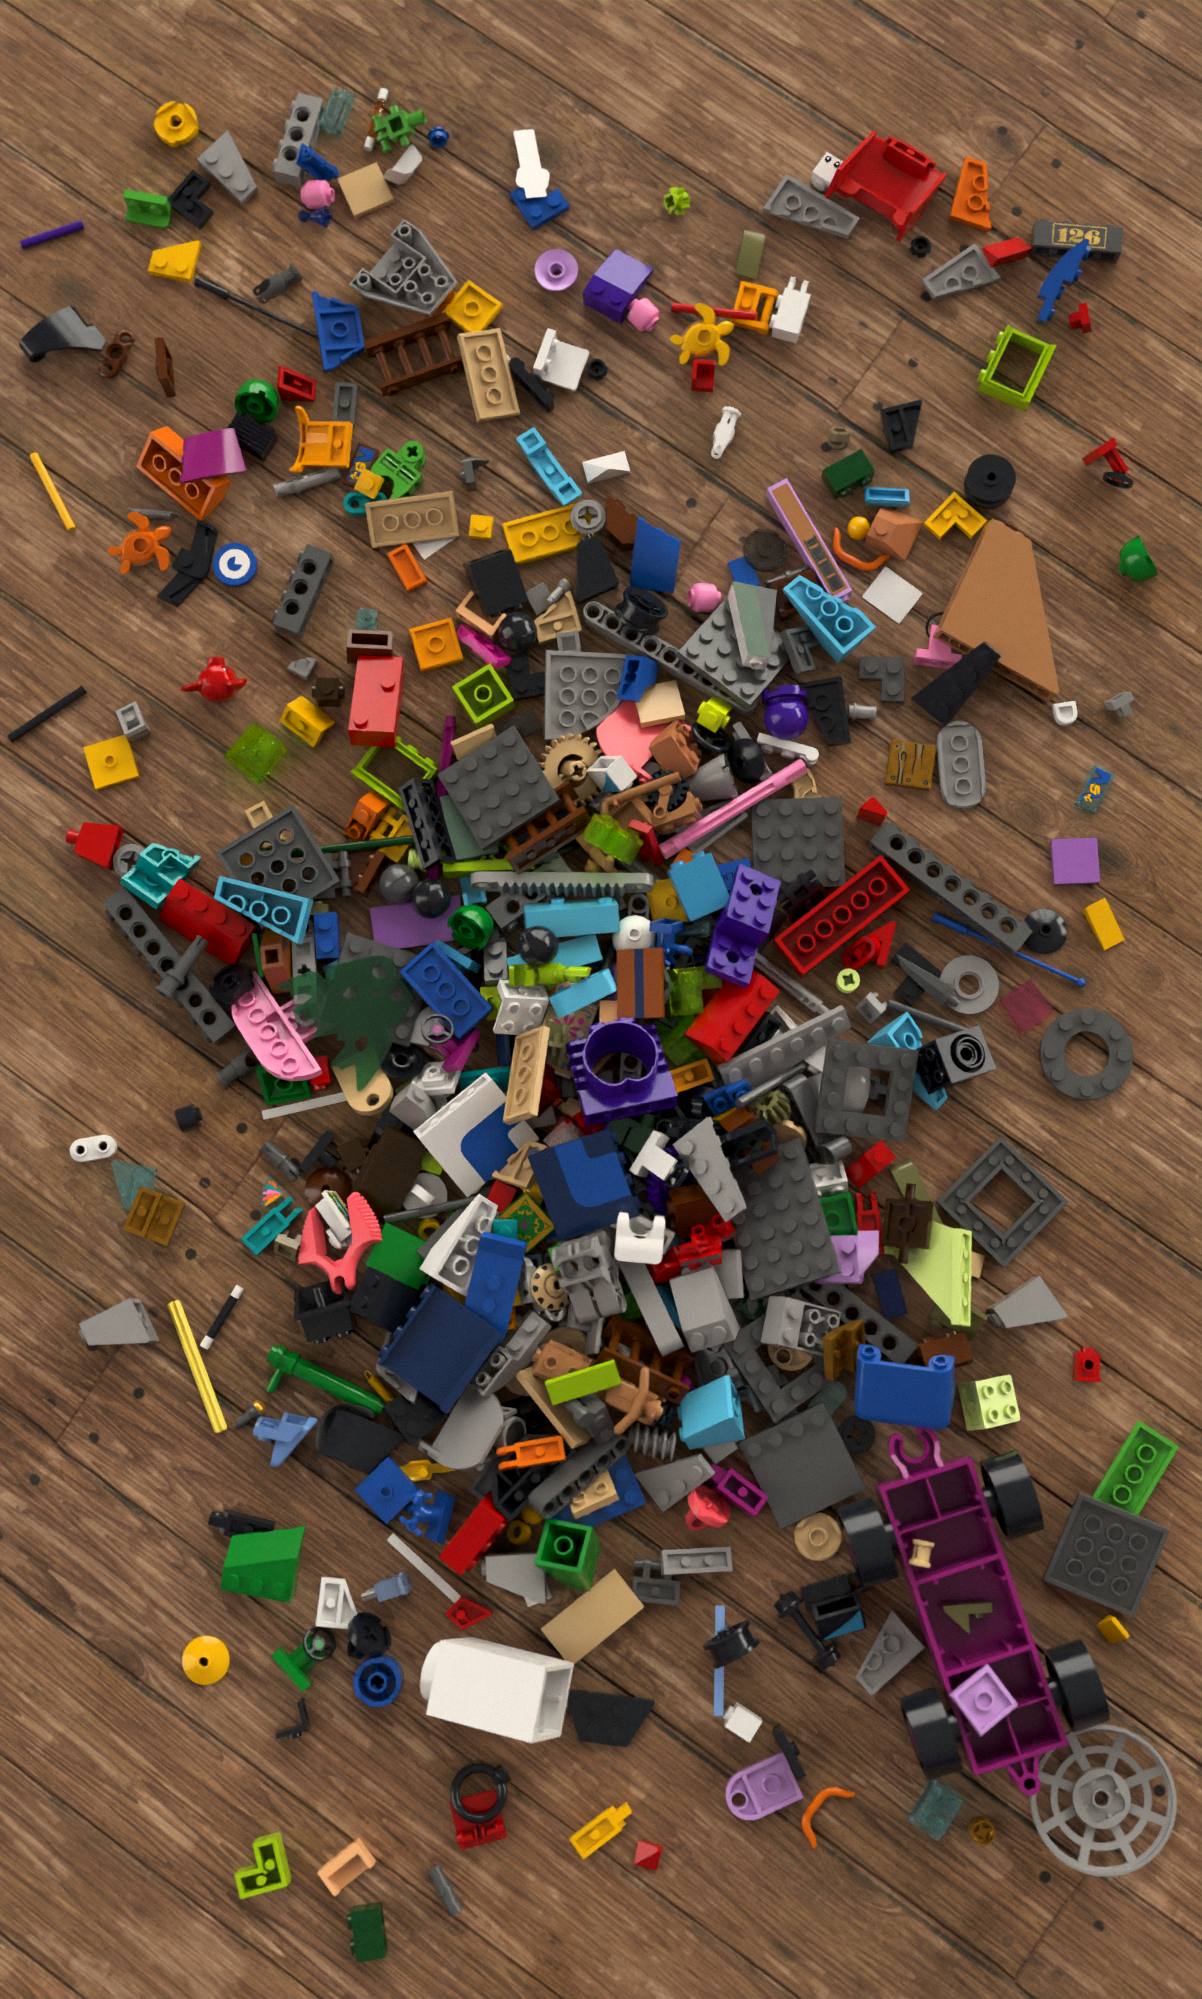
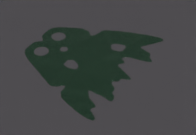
M380 955L329 966L326 970L325 979L319 973L310 971L293 977L277 987L279 991L290 990L291 996L299 994L312 996L304 1004L295 1008L293 1012L297 1015H303L306 1019L316 1020L315 1027L317 1031L314 1034V1038L336 1033L338 1041H345V1047L332 1061L331 1066L345 1069L355 1065L358 1092H361L371 1081L391 1047L393 1038L390 1035L388 1025H398L399 1022L404 1020L414 994L412 987L404 978L395 977L396 968L387 957ZM382 964L386 967L387 974L384 978L379 979L373 975L372 970L375 965ZM354 986L358 990L357 997L348 999L343 996V993L349 987ZM396 986L403 988L405 991V996L400 1001H396L391 997V990ZM373 989H378L380 991V995L378 997H374L372 995ZM359 1037H365L368 1039V1044L360 1052L355 1047V1042Z

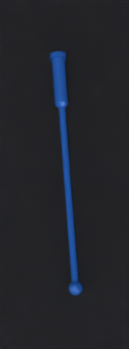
M935 911L931 919L932 922H937L961 934H969L996 946L986 937L971 931L968 926L939 914L938 911ZM1018 951L1015 954L1024 960L1075 982L1079 987H1084L1086 984L1083 978L1077 979Z

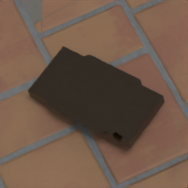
M387 1124L377 1144H373L352 1186V1193L358 1192L360 1197L363 1196L364 1200L366 1199L367 1204H369L372 1212H374V1216H376V1220L385 1225L384 1215L395 1213L396 1209L402 1207L421 1169L420 1162L427 1150L419 1139Z

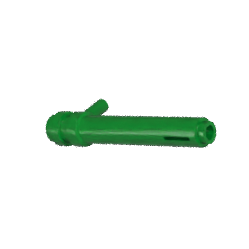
M274 1344L266 1361L276 1369L266 1387L268 1392H275L284 1373L289 1376L293 1374L349 1404L365 1407L378 1416L382 1413L383 1407L386 1404L382 1402L383 1399L301 1358V1354L295 1351L292 1353L287 1351L288 1348L283 1345L278 1346Z

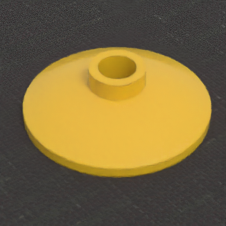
M201 1636L191 1641L185 1648L182 1657V1666L185 1674L190 1680L200 1685H210L219 1681L226 1674L230 1664L227 1647L221 1640L212 1636ZM202 1657L208 1659L207 1666L201 1664L200 1660Z

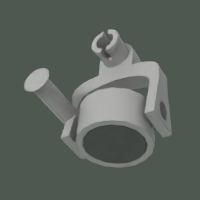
M501 1406L504 1427L482 1465L475 1467L476 1470L481 1471L489 1463L501 1457L503 1458L504 1456L497 1455L496 1450L515 1445L514 1443H517L526 1434L527 1429L524 1420L512 1416L517 1413V1409Z

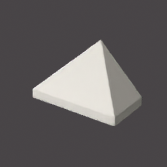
M625 451L582 462L588 484L630 473Z

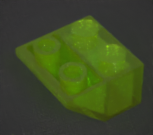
M684 1008L674 1028L671 1029L662 1023L657 1026V1034L661 1041L664 1056L676 1069L680 1068L700 1050L684 1036V1033L696 1019ZM672 1012L666 1019L671 1021L674 1012Z

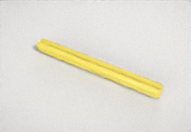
M179 1300L172 1301L167 1307L214 1432L220 1433L227 1429L226 1422L181 1302Z

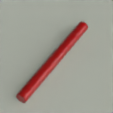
M672 303L671 305L672 312L700 315L695 310V305ZM711 307L715 317L757 321L758 313L754 311Z

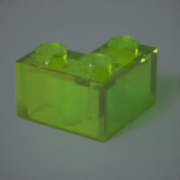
M594 813L581 838L630 866L643 844V841L638 838L640 834L629 827L626 831L618 827L620 823L605 813L602 816Z
M705 966L667 969L674 984V991L669 996L671 1016L704 1013L702 990L721 988L722 979L705 972Z

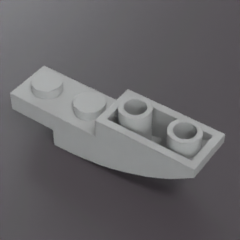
M533 1311L504 1348L501 1346L496 1348L471 1380L470 1384L484 1397L499 1390L532 1361L537 1348L541 1349L538 1345L552 1326Z

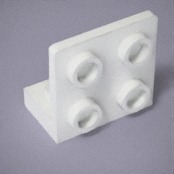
M548 328L533 366V372L540 381L576 391L589 357V351L557 340L556 331Z
M499 980L497 988L502 1003L493 1027L494 1033L520 1035L541 1027L549 1003L544 984H535L528 987L525 985L510 986L509 980Z

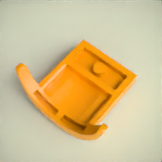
M296 406L295 411L300 427V447L294 466L289 468V471L301 472L307 467L349 468L353 424L351 422L310 421L305 410L301 406Z

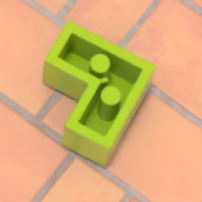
M280 1831L258 1837L252 1845L257 1864L239 1868L235 1874L240 1900L287 1887L291 1882L292 1878Z

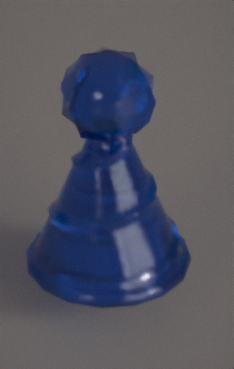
M326 205L310 213L306 210H301L298 213L300 221L306 222L310 219L324 228L329 226L330 219L333 218Z

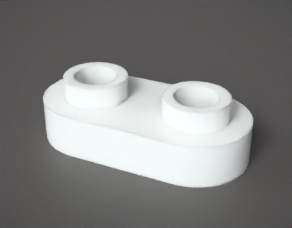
M108 1135L78 1139L70 1146V1155L78 1162L110 1158L117 1151L116 1140ZM103 1142L107 1143V1148L105 1150H101L100 1148ZM80 1146H83L85 1149L83 1154L78 1153Z

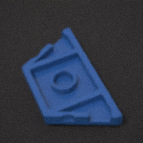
M312 291L323 371L328 373L362 353L365 349L359 308L350 303H343L333 297L328 299L320 296L319 292Z

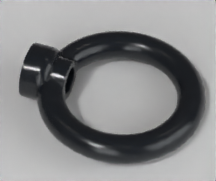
M472 1763L462 1768L454 1777L450 1788V1799L456 1813L462 1819L476 1824L486 1823L496 1818L506 1804V1784L511 1781L509 1774L501 1764L493 1767L486 1763ZM474 1773L489 1775L498 1789V1797L494 1806L484 1813L470 1812L463 1806L460 1800V1787L463 1781Z

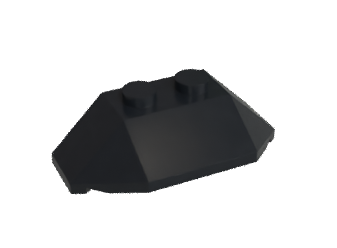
M525 1434L517 1443L559 1436L560 1434ZM564 1438L563 1445L566 1461L521 1469L517 1467L510 1470H499L500 1463L517 1460L516 1453L504 1456L491 1469L493 1505L510 1522L528 1504V1497L531 1492L577 1452L569 1446Z

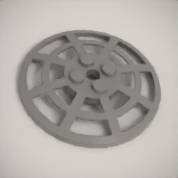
M1099 1724L1075 1733L1072 1730L1065 1733L1073 1753L1061 1763L1055 1775L1042 1772L1045 1762L1056 1749L1045 1752L1039 1759L1038 1778L1040 1782L1051 1785L1050 1803L1054 1816L1041 1823L1036 1802L1037 1794L1030 1796V1808L1037 1832L1045 1845L1058 1859L1082 1873L1112 1877L1138 1870L1149 1863L1161 1851L1174 1826L1177 1812V1796L1169 1768L1161 1755L1148 1742L1124 1728ZM1094 1731L1116 1733L1112 1747L1095 1745L1082 1748L1077 1735ZM1126 1737L1144 1748L1154 1759L1157 1766L1143 1771L1141 1766L1132 1757L1121 1751ZM1093 1753L1109 1754L1104 1767L1091 1768L1085 1755ZM1118 1758L1128 1763L1136 1774L1123 1780L1120 1775L1114 1772ZM1077 1760L1082 1773L1075 1782L1063 1779L1062 1775L1066 1769ZM1160 1775L1164 1779L1167 1793L1165 1816L1151 1811L1152 1793L1148 1780ZM1139 1784L1143 1788V1807L1131 1803L1129 1789ZM1058 1788L1071 1792L1072 1806L1061 1812L1057 1801ZM1100 1791L1107 1794V1800L1104 1804H1097L1095 1802V1795ZM1128 1813L1140 1817L1135 1827L1128 1834L1124 1835L1119 1823L1125 1819ZM1078 1815L1086 1823L1083 1838L1074 1833L1065 1821ZM1147 1821L1162 1826L1153 1844L1143 1854L1136 1857L1129 1843L1142 1832ZM1059 1825L1068 1838L1081 1846L1078 1860L1062 1852L1052 1842L1047 1832ZM1096 1828H1110L1116 1840L1105 1843L1093 1842ZM1120 1848L1127 1860L1124 1864L1109 1867L1087 1864L1090 1850L1109 1851Z

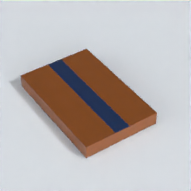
M663 948L617 950L618 1019L624 1017H634L635 1020L665 1018Z

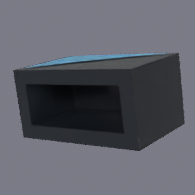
M857 1591L811 1604L821 1641L867 1628Z

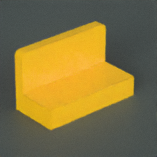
M303 696L287 704L279 720L313 748L319 745L324 732L335 724L333 719Z

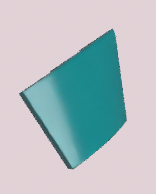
M152 843L139 854L135 867L121 878L120 884L157 909L165 902L166 897L180 878L184 881L200 862L201 857L198 855L193 857L179 854V850Z

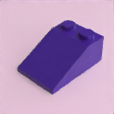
M615 249L594 273L584 289L583 304L622 324L629 312L628 306L633 300L637 299L652 274L653 268Z

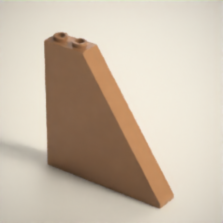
M992 518L984 526L933 638L964 655H967L986 641L1002 654V657L991 670L1039 697L1050 701L1058 695L1059 687L1031 540L1026 538L1021 532L1014 531L1005 526L1003 522Z

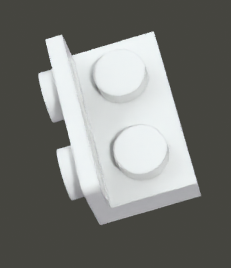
M842 1159L833 1165L809 1164L819 1198L848 1192V1180Z

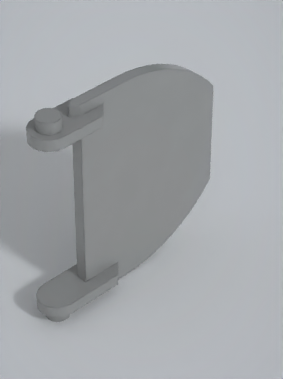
M469 1383L434 1444L430 1445L419 1439L417 1449L423 1453L428 1451L427 1455L443 1466L454 1470H468L482 1465L504 1427L503 1411L494 1393L484 1397Z

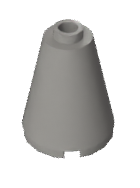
M725 754L717 756L699 767L696 773L685 778L690 787L688 789L695 798L699 797L700 801L738 797L737 785H732L734 784V775Z

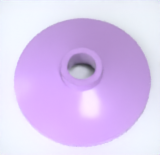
M552 249L546 251L538 258L535 264V276L539 284L545 289L562 291L569 288L576 281L578 264L569 252L561 249ZM554 272H560V273H561V274L558 275V276L553 275Z

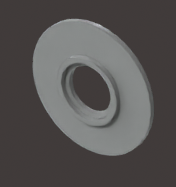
M966 955L953 959L946 965L940 976L941 980L956 988L953 995L960 1000L958 1006L953 1007L947 1001L945 1003L959 1013L976 1014L986 1010L995 1001L999 991V980L996 971L986 960L977 956ZM965 975H972L979 982L978 991L972 995L964 994L959 988V981Z

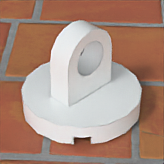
M419 1173L403 1205L406 1210L447 1202L448 1192L446 1185L439 1177L431 1173ZM437 1213V1214H432V1215H427V1216H423V1217H418V1218H422V1219H425V1218H426V1219H427V1218L435 1217V1216H437L439 1213Z

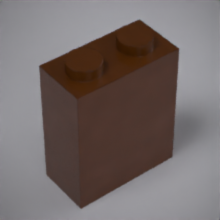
M691 1184L668 1190L669 1200L666 1201V1208L668 1214H671V1218H668L669 1229L675 1232L678 1240L691 1237L689 1233H691L692 1227L698 1224L705 1226L711 1223L712 1217L719 1214L700 1184Z

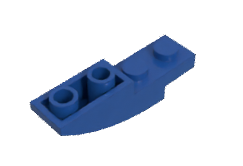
M1085 238L1070 249L1047 276L1037 296V299L1045 302L1036 323L1045 325L1046 320L1051 321L1056 308L1052 307L1055 299L1060 300L1065 289L1061 285L1064 284L1070 287L1072 281H1078L1082 269L1078 268L1081 260L1086 261L1091 250L1090 247H1087L1089 239Z

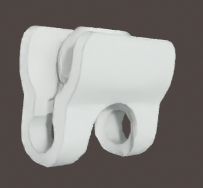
M619 1212L614 1247L615 1258L618 1261L660 1263L662 1260L665 1231L664 1216L656 1215L653 1219L651 1230L644 1235H637L629 1228L628 1213Z

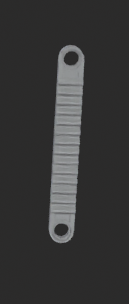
M475 872L471 874L470 887L477 891H500L502 896L508 891L511 896L515 892H518L520 896H523L524 892H527L529 896H532L533 892H537L538 896H541L543 892H546L547 896H550L552 892H555L556 896H559L561 892H564L565 896H568L570 892H573L574 896H578L579 892L587 896L591 892L593 897H595L600 892L602 897H605L606 893L609 892L611 897H614L616 893L623 897L625 893H646L654 889V877L647 873L522 872L518 875L516 872Z

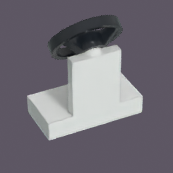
M653 1130L629 1171L637 1176L646 1178L648 1170L663 1179L667 1187L676 1189L683 1183L688 1174L689 1162L683 1157L673 1158L663 1151L670 1137ZM683 1169V1172H682L680 1178L677 1180V1182H675V1180H676V1179L678 1178V1176L680 1175L681 1170Z

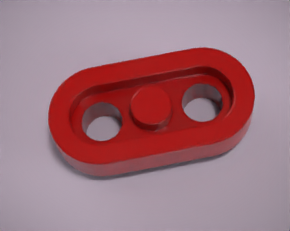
M873 935L861 937L844 950L842 954L844 966L847 969L853 970L865 966L880 954V941Z

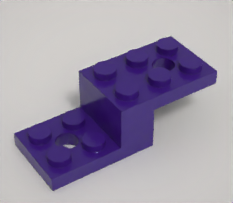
M742 864L737 866L728 903L716 919L704 968L705 972L747 988L750 984L757 949L770 931L781 881ZM751 889L756 890L759 895H754ZM726 956L732 957L735 960V963H731L730 961H728V958Z

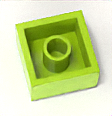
M491 664L486 665L452 686L455 697L477 730L515 708L514 699Z

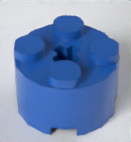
M384 1654L377 1658L369 1657L358 1667L354 1676L353 1688L357 1697L371 1707H383L390 1704L400 1693L404 1683V1673L400 1664L392 1656ZM377 1675L384 1679L382 1686H379V1683L373 1680Z

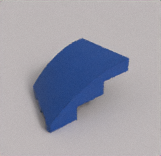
M638 517L630 587L674 593L681 540L666 534L659 527L656 529L646 523L642 517Z

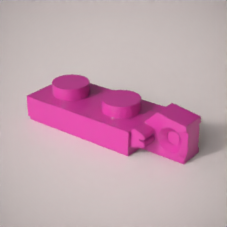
M467 623L460 624L456 633L458 639L462 643L465 642L487 664H491L493 668L504 667L510 664L511 657L482 632L477 633Z

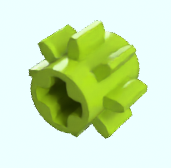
M669 188L670 193L664 194V207L669 210V214L683 215L684 209L690 207V196L685 192V188Z

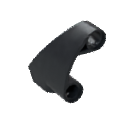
M70 306L52 313L37 323L20 340L19 347L27 358L35 363L41 361L47 352L56 350L85 349L101 352L106 340L93 324L88 325L76 308Z

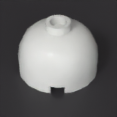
M633 915L625 917L619 921L620 932H613L612 934L613 948L616 952L617 950L643 949L650 946L656 948L657 932L649 931L650 921L642 916Z

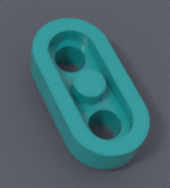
M351 492L345 496L343 505L346 512L351 516H367L365 503L387 500L382 492H378L376 499H372L361 492ZM354 503L359 504L357 508H352Z

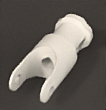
M723 407L721 421L716 425L713 433L711 456L714 459H719L724 449L732 441L737 419L741 418V412L733 407Z

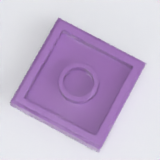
M1097 838L1052 839L1050 841L1053 886L1100 883Z

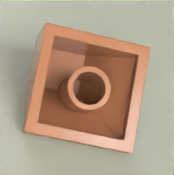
M881 506L867 533L864 544L905 562L923 522L893 508Z

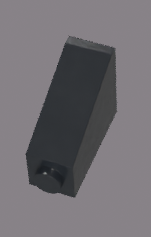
M591 534L585 535L577 543L576 602L578 605L616 589L620 584L598 534L593 537Z

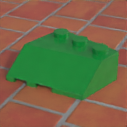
M306 1525L297 1526V1528L292 1529L281 1528L270 1532L258 1531L233 1535L223 1567L220 1590L290 1603L296 1592Z

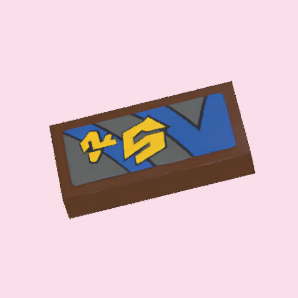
M358 443L344 477L343 485L354 488L362 469L370 471L377 461L380 451Z

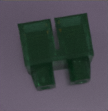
M649 1113L643 1114L639 1122L632 1120L631 1117L609 1121L611 1130L615 1129L618 1135L619 1143H616L617 1146L621 1148L623 1146V1149L639 1155L653 1132L655 1116Z

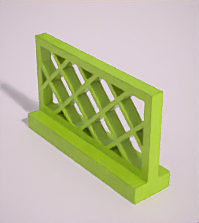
M497 842V846H501L507 853L510 852L509 848ZM443 849V856H447L446 851ZM493 855L484 856L480 860L470 859L454 864H443L444 878L471 877V874L475 872H515L506 857L496 859ZM534 865L531 866V869H527L524 872H534Z

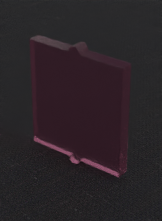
M1031 979L1018 988L1014 987L1011 993L999 1000L1023 1033L1035 1024H1041V1020L1054 1012Z

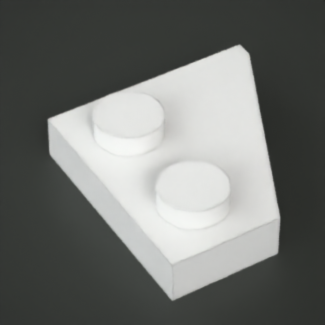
M321 1577L315 1625L318 1627L348 1629V1623L357 1615L346 1580L342 1578Z

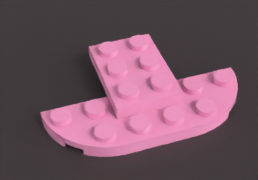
M254 971L253 982L255 986L232 1005V1016L239 1032L260 1064L273 1076L288 1081H303L323 1074L321 1068L305 1046L306 1042L336 1026L320 1021L327 999L320 986L317 985L318 1021L311 1028H302L295 1020L294 999L279 1007L257 972ZM304 1011L300 1015V1019L304 1022L310 1021L313 1017L311 1011Z

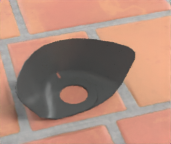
M342 1403L333 1406L324 1413L318 1424L315 1443L317 1451H321L335 1418V1411H338V1409L370 1421L375 1417V1414L371 1410L355 1404Z

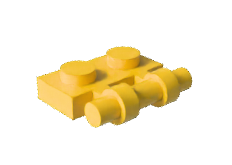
M390 807L387 813H384L380 818L382 821L376 830H372L369 840L386 838L383 834L388 826H392L393 830L387 838L412 835L407 816L402 814L398 821L395 820L394 817L398 811ZM411 844L383 847L379 851L385 853L391 861L399 864Z

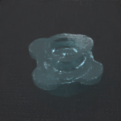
M367 608L358 609L356 612L358 619L356 628L358 630L364 628L376 630L378 627L376 623V618L379 615L378 611Z

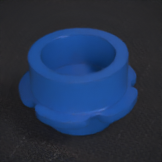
M435 127L428 132L432 146L441 148L447 144L449 133L444 128Z

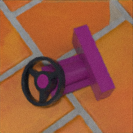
M432 1014L422 1022L421 1034L423 1038L446 1057L442 1068L447 1073L461 1071L481 1033L476 1028H473L459 1040L453 1034V1023L448 1017L442 1014ZM434 1018V1024L431 1026L430 1032L425 1034L423 1028L425 1023ZM438 1018L448 1022L451 1032L438 1022Z

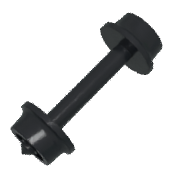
M793 1590L787 1594H780L779 1600L774 1604L778 1611L777 1617L781 1619L790 1614L818 1653L811 1659L812 1664H817L821 1670H825L830 1666L835 1667L836 1661L841 1657L837 1649L838 1644L834 1641L825 1647L798 1611L797 1607L804 1601L803 1597H798Z

